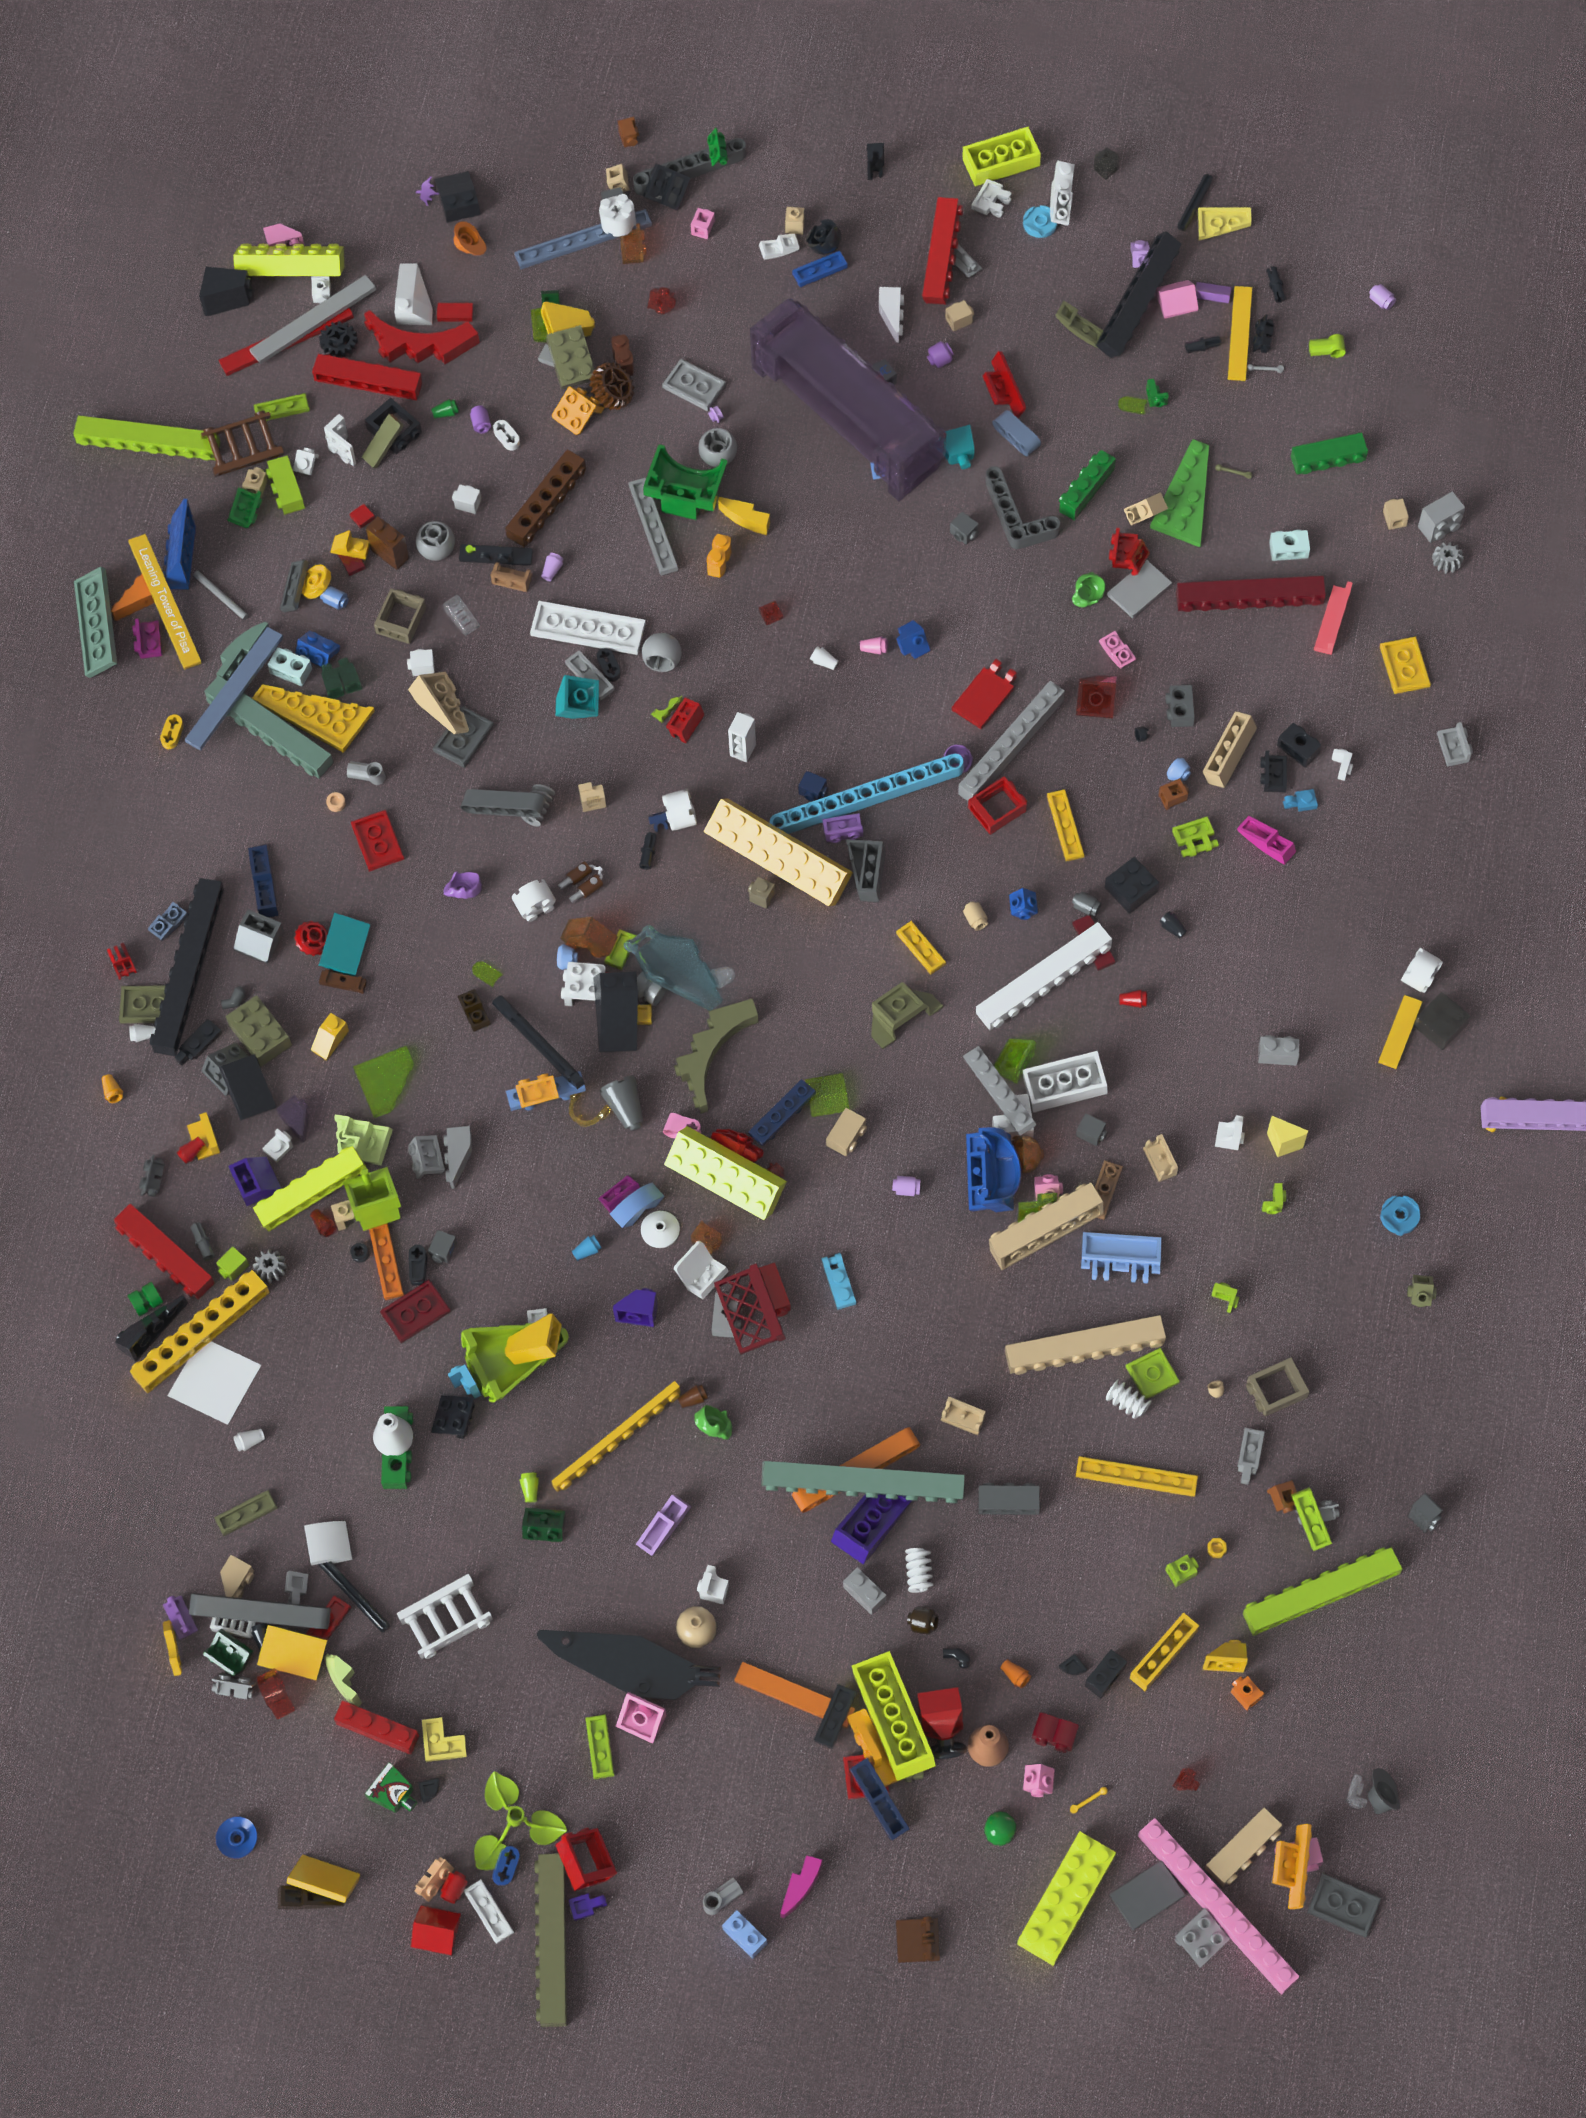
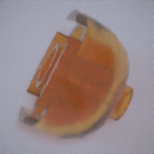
M1014 1136L1012 1138L1015 1139L1013 1146L1019 1156L1021 1174H1027L1036 1170L1044 1157L1043 1149L1037 1140L1030 1136Z

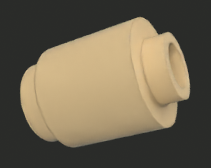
M973 901L965 905L963 913L971 928H974L975 931L985 928L988 925V918L980 903Z

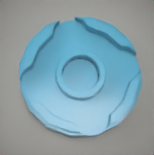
M1044 205L1031 207L1023 216L1025 231L1036 238L1050 236L1055 232L1058 223L1051 222L1050 207Z

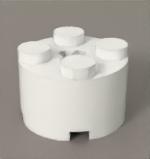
M620 194L619 196L603 199L600 202L599 213L602 229L605 233H612L613 236H624L632 231L634 225L636 226L634 204L628 199L627 195Z
M688 789L662 796L664 806L667 809V820L672 831L697 825L696 814Z
M541 879L542 882L540 883L538 880H534L519 889L520 893L517 896L514 893L512 896V900L521 916L527 919L528 922L534 921L538 914L542 912L546 914L554 909L553 904L556 899L544 879Z
M1419 948L1401 981L1425 993L1443 961L1426 950Z

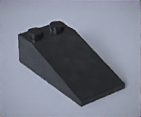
M636 972L597 974L593 977L599 1052L637 1051L638 986Z

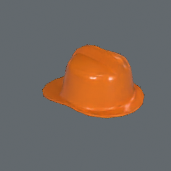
M461 221L455 225L454 244L460 251L473 255H482L486 252V244L472 224Z

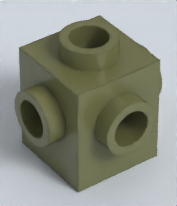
M1413 1275L1412 1285H1408L1407 1297H1410L1411 1305L1417 1307L1431 1306L1432 1299H1436V1287H1434L1433 1276Z

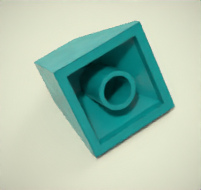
M564 675L556 697V716L571 719L597 717L599 680Z

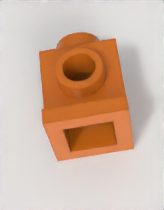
M1241 1676L1232 1683L1234 1687L1231 1693L1247 1711L1264 1696L1263 1691H1260L1248 1676L1244 1679ZM1248 1687L1250 1689V1692L1245 1693L1243 1691V1688Z

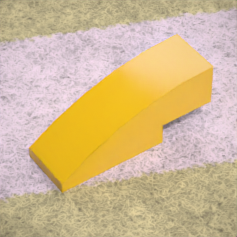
M723 497L718 498L719 510L724 515L746 529L767 535L770 526V514L754 511V504Z

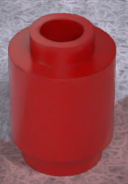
M457 1871L454 1874L449 1873L441 1889L442 1894L440 1897L452 1904H455L457 1900L459 1901L468 1883L465 1880L466 1876Z

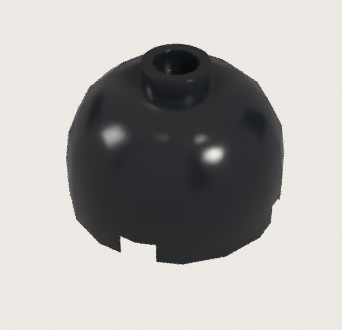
M831 219L820 221L822 224L818 227L816 225L813 226L807 235L808 247L817 254H830L839 247L842 236L841 231Z

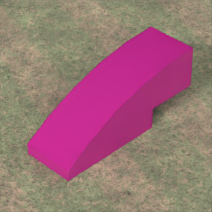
M1250 816L1237 828L1238 832L1252 844L1284 865L1296 853L1293 842L1281 837L1277 830Z
M806 1855L801 1875L792 1873L780 1913L782 1918H786L812 1889L823 1864L821 1859Z

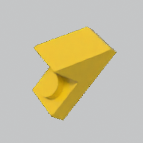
M349 530L335 536L330 552L332 554L366 560L370 545L368 540L353 538Z

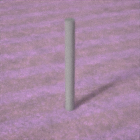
M196 571L193 576L240 618L243 620L247 619L248 614L201 572Z

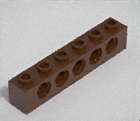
M568 449L565 451L506 526L507 538L523 547L528 542H532L535 533L542 529L546 519L554 514L556 506L564 501L567 492L572 490L578 478L585 474V459Z

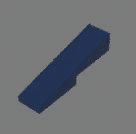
M267 845L248 848L258 913L268 918L279 916Z
M868 1758L851 1767L849 1770L888 1838L894 1840L908 1831L909 1827L890 1798L889 1792Z

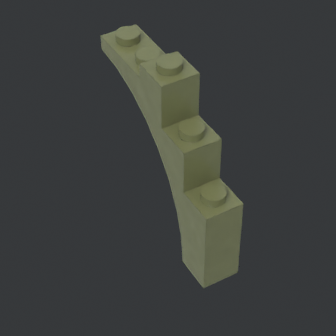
M753 999L709 1011V1018L706 1019L709 1030L692 1034L693 1042H690L693 1053L676 1058L677 1065H674L676 1076H680L682 1082L687 1081L689 1091H693L695 1097H692L695 1108L699 1107L701 1114L708 1112L705 1082L714 1056L721 1046L733 1035L746 1027L759 1023Z

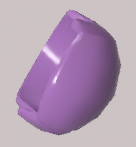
M955 744L948 747L944 757L951 754H959L963 758V773L967 772L973 762L971 752L963 745ZM954 763L951 766L957 767L959 766V764Z

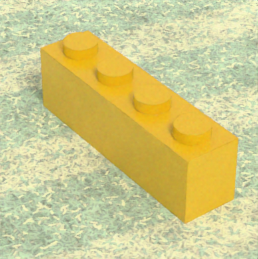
M1183 1613L1131 1672L1130 1679L1146 1692L1198 1632L1199 1625Z

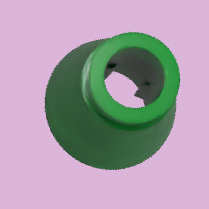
M448 399L431 408L435 419L455 416V414L459 413L455 399Z

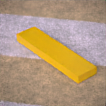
M1065 789L1047 793V799L1065 860L1071 861L1084 858V852Z
M1404 995L1378 1063L1397 1069L1422 1001Z

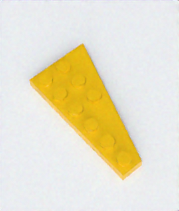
M263 684L252 697L253 700L270 712L343 753L375 711L374 707H361L355 703L347 704L331 698L316 695L308 696L302 694V692L284 691L283 688Z

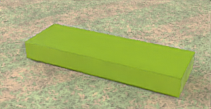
M306 393L253 405L255 413L260 411L270 412L271 416L266 421L310 411Z
M1308 1487L1291 1494L1312 1550L1315 1551L1332 1544L1311 1488Z
M606 1714L586 1717L594 1779L613 1777L614 1770Z

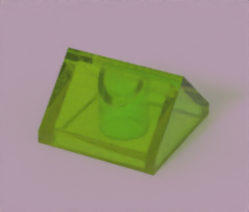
M1008 1039L993 1066L1002 1077L1018 1084L1023 1075V1069L1027 1068L1035 1054L1036 1042L1034 1040Z

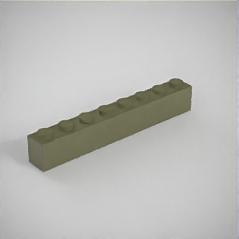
M538 1854V1861H535V1873H539V1881H535V1894H539V1902H535V1915H539V1923L535 1924V1934L539 1936V1944L536 1945L535 1952L536 1957H539V1966H536V1979H540V1987H536V2000H540V2008H536V2021H540L541 2027L567 2026L565 1867L559 1854Z

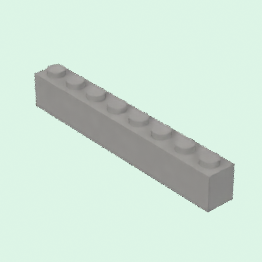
M1049 681L960 782L958 795L968 801V799L989 787L1062 704L1065 690Z

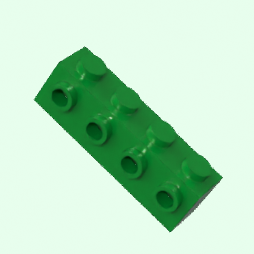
M1357 433L1292 447L1291 459L1296 475L1308 474L1311 471H1323L1331 467L1361 463L1366 460L1368 449L1363 434Z
M1100 450L1097 455L1094 454L1089 461L1090 464L1081 470L1079 478L1072 481L1067 493L1064 492L1059 499V512L1075 521L1115 470L1116 458L1103 450Z

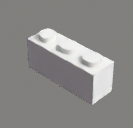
M737 712L728 730L730 756L747 762L756 746L755 719L749 714Z

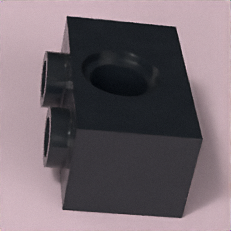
M1294 723L1278 737L1277 746L1304 768L1320 754L1321 744L1318 739L1311 737L1301 726H1297Z
M1111 1649L1086 1679L1085 1687L1101 1699L1124 1671L1127 1661Z

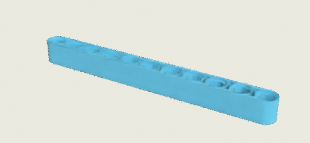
M951 754L773 815L770 818V824L775 826L777 823H782L783 825L777 828L790 834L822 823V819L843 816L958 777L964 771L963 758L959 754ZM954 763L959 764L957 767H952L951 765ZM936 769L942 770L940 773L934 772ZM919 775L924 776L922 779H917L916 777ZM901 781L907 782V783L904 784V785H899V784H898V783L901 782ZM883 787L889 788L887 791L881 790ZM866 793L871 794L869 797H864L863 795ZM848 799L854 800V801L851 802V803H846V802H845V801L848 800ZM830 805L836 806L834 809L828 808ZM813 811L818 812L816 815H811L810 813ZM795 817H800V818H801V819L798 820V821H793V820H792V819L795 818Z

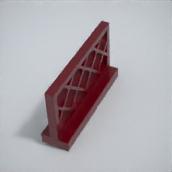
M757 1263L750 1265L749 1269L714 1282L740 1354L777 1340L780 1342L786 1339ZM749 1275L751 1281L747 1288L738 1284L742 1277ZM728 1283L733 1285L730 1294L727 1295L722 1293L720 1286ZM737 1287L745 1290L742 1300L732 1297ZM749 1292L757 1296L754 1305L745 1302ZM730 1300L740 1303L736 1313L728 1310ZM743 1305L752 1308L748 1318L739 1314ZM755 1310L764 1314L761 1323L752 1320ZM737 1317L746 1320L742 1330L734 1326ZM750 1322L759 1326L755 1336L746 1332ZM762 1327L770 1331L771 1337L766 1339L758 1337ZM744 1335L753 1338L749 1346L742 1348L741 1340Z

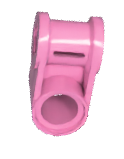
M670 1113L663 1133L668 1137L676 1138L678 1132L686 1126L701 1133V1126L695 1119L687 1118L677 1113Z

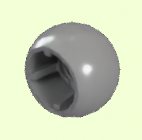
M723 428L710 429L699 440V455L709 466L717 467L720 464L721 458L726 459L728 465L733 461L737 453L735 437Z
M428 522L416 534V547L419 553L431 561L445 559L454 549L455 536L451 528L442 522Z
M667 633L651 635L642 647L644 663L650 669L658 672L671 671L678 665L682 656L680 643L675 637Z

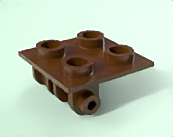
M923 1917V1919L896 1920L898 1963L940 1961L938 1918Z

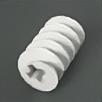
M1117 1379L1108 1391L1106 1400L1110 1401L1113 1399L1114 1406L1120 1403V1410L1127 1407L1126 1414L1129 1415L1133 1412V1419H1137L1139 1416L1141 1418L1149 1408L1152 1400L1144 1403V1395L1137 1398L1138 1391L1131 1394L1132 1387L1130 1386L1125 1390V1382L1118 1385L1119 1379Z
M922 1548L905 1550V1553L908 1554L905 1559L909 1562L906 1565V1568L909 1570L907 1577L910 1578L907 1581L908 1585H910L908 1591L911 1593L927 1591L929 1587L933 1586V1583L927 1582L928 1579L933 1578V1575L927 1574L928 1571L932 1570V1567L926 1566L927 1563L931 1562V1559L925 1558V1556L930 1555L931 1552Z

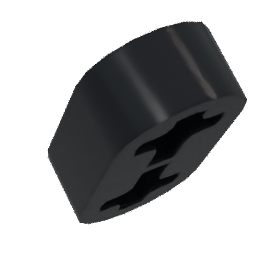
M602 648L597 652V662L608 681H617L621 676L620 667L612 651L608 648ZM603 655H605L606 657H608V662H607V663H606L605 659L602 658ZM610 667L615 672L614 675H612V673L609 672Z

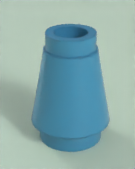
M593 1235L584 1239L572 1250V1253L577 1261L598 1253V1250L602 1247Z

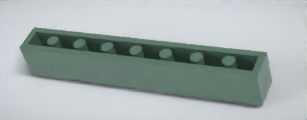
M219 675L204 691L207 698L206 701L209 704L212 703L227 682ZM245 693L241 695L227 714V716L230 715L234 718L238 725L247 727L252 735L261 737L266 745L275 747L279 754L288 756L293 764L302 766L310 776L314 775L320 778L333 764L330 753Z

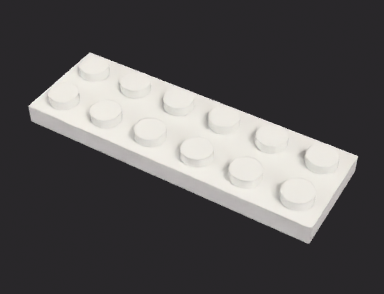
M538 601L530 634L540 638L596 648H608L613 651L638 655L646 621L644 619Z

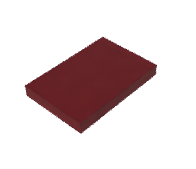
M430 1279L380 1310L381 1315L401 1344L451 1312Z

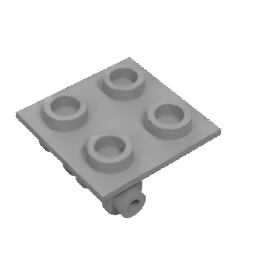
M1203 1908L1174 1936L1176 1943L1179 1946H1183L1200 1968L1230 1940L1206 1908Z

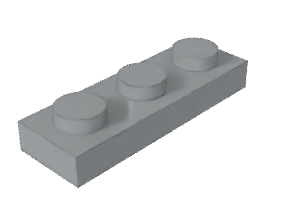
M577 651L565 660L567 667L577 677L599 680L600 701L615 690L614 686L580 651Z

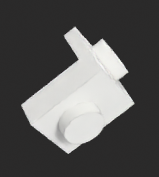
M304 447V450H297L293 471L312 475L315 458H318L319 454H315L314 449Z
M1334 749L1332 756L1333 761L1342 763L1337 779L1345 781L1347 774H1351L1353 764H1350L1352 753L1345 749Z

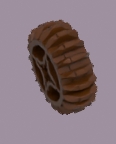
M607 362L593 370L592 376L589 378L591 381L589 386L593 388L591 392L595 394L594 399H598L599 404L603 403L604 408H609L610 410H620L631 402L635 394L633 392L635 387L632 385L634 380H630V374H626L625 369H621L620 364L615 365L614 362Z

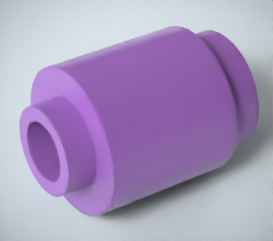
M484 406L473 407L470 416L474 431L486 433L491 428L488 411Z

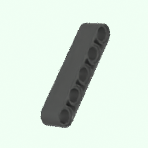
M467 789L460 808L472 814L538 818L541 816L546 798L538 793Z

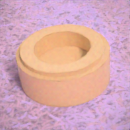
M338 792L331 793L326 799L328 808L334 812L341 811L346 805L344 796Z

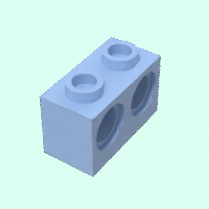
M737 1910L722 1925L723 1930L752 1959L767 1945V1939Z

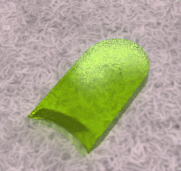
M1125 396L1119 399L1118 407L1122 411L1145 414L1144 407L1148 400Z
M482 961L475 963L472 967L473 974L491 987L494 986L498 978L503 976L499 971Z

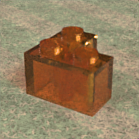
M593 917L569 919L560 937L566 945L574 949L586 948L590 951L591 955L597 958L610 956L618 938L617 935Z

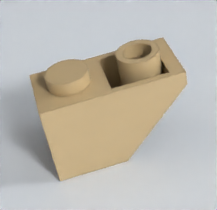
M1160 492L1125 508L1124 511L1130 525H1134L1167 510L1168 507Z
M232 1555L228 1558L220 1574L226 1597L242 1598L244 1593L242 1590L246 1584L251 1583L254 1577V1570L251 1565Z

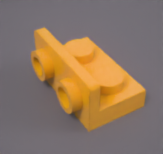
M546 1073L537 1076L538 1080L530 1081L528 1078L518 1081L519 1085L515 1087L521 1108L559 1098L553 1075L549 1076Z

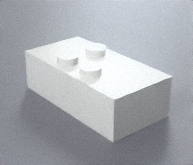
M1097 1051L1023 1069V1079L1033 1113L1108 1094L1107 1083Z

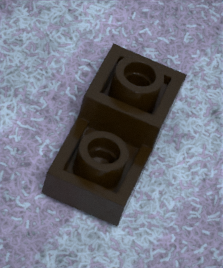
M475 989L457 996L473 1032L491 1025Z

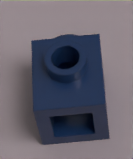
M806 771L798 785L799 794L809 801L825 797L828 792L827 779Z

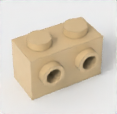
M845 1108L826 1138V1146L844 1156H847L849 1152H853L858 1142L856 1141L858 1137H862L867 1130L866 1118Z

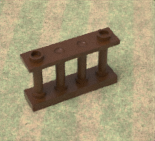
M260 411L255 413L254 417L216 429L209 427L203 430L201 439L208 438L216 461L215 467H213L215 477L283 456L282 446L277 447V445H274L266 419H269L271 416L270 412ZM260 423L268 446L266 451L260 452V450H257L249 427L250 424ZM241 427L251 452L249 453L250 456L244 458L242 455L240 456L232 430ZM225 433L233 455V461L228 463L223 461L215 435Z

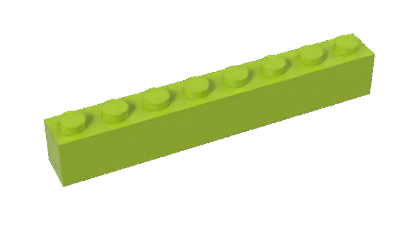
M86 416L77 417L73 434L76 443L84 446L95 445L101 448L112 447L118 450L128 449L135 452L145 451L152 454L161 453L169 456L178 455L186 458L194 457L203 460H215L208 438L201 439L203 430ZM215 435V439L219 447L220 438L219 435Z
M1383 1547L1376 1550L1374 1555L1370 1557L1364 1555L1356 1559V1562L1353 1564L1345 1563L1340 1565L1338 1570L1330 1572V1570L1323 1572L1319 1575L1320 1578L1312 1580V1578L1306 1579L1296 1588L1294 1586L1287 1587L1282 1591L1283 1593L1277 1596L1275 1594L1268 1595L1264 1598L1265 1601L1258 1604L1256 1601L1249 1603L1245 1606L1246 1609H1244L1243 1616L1252 1635L1255 1636L1400 1575L1402 1567L1392 1547L1389 1549Z

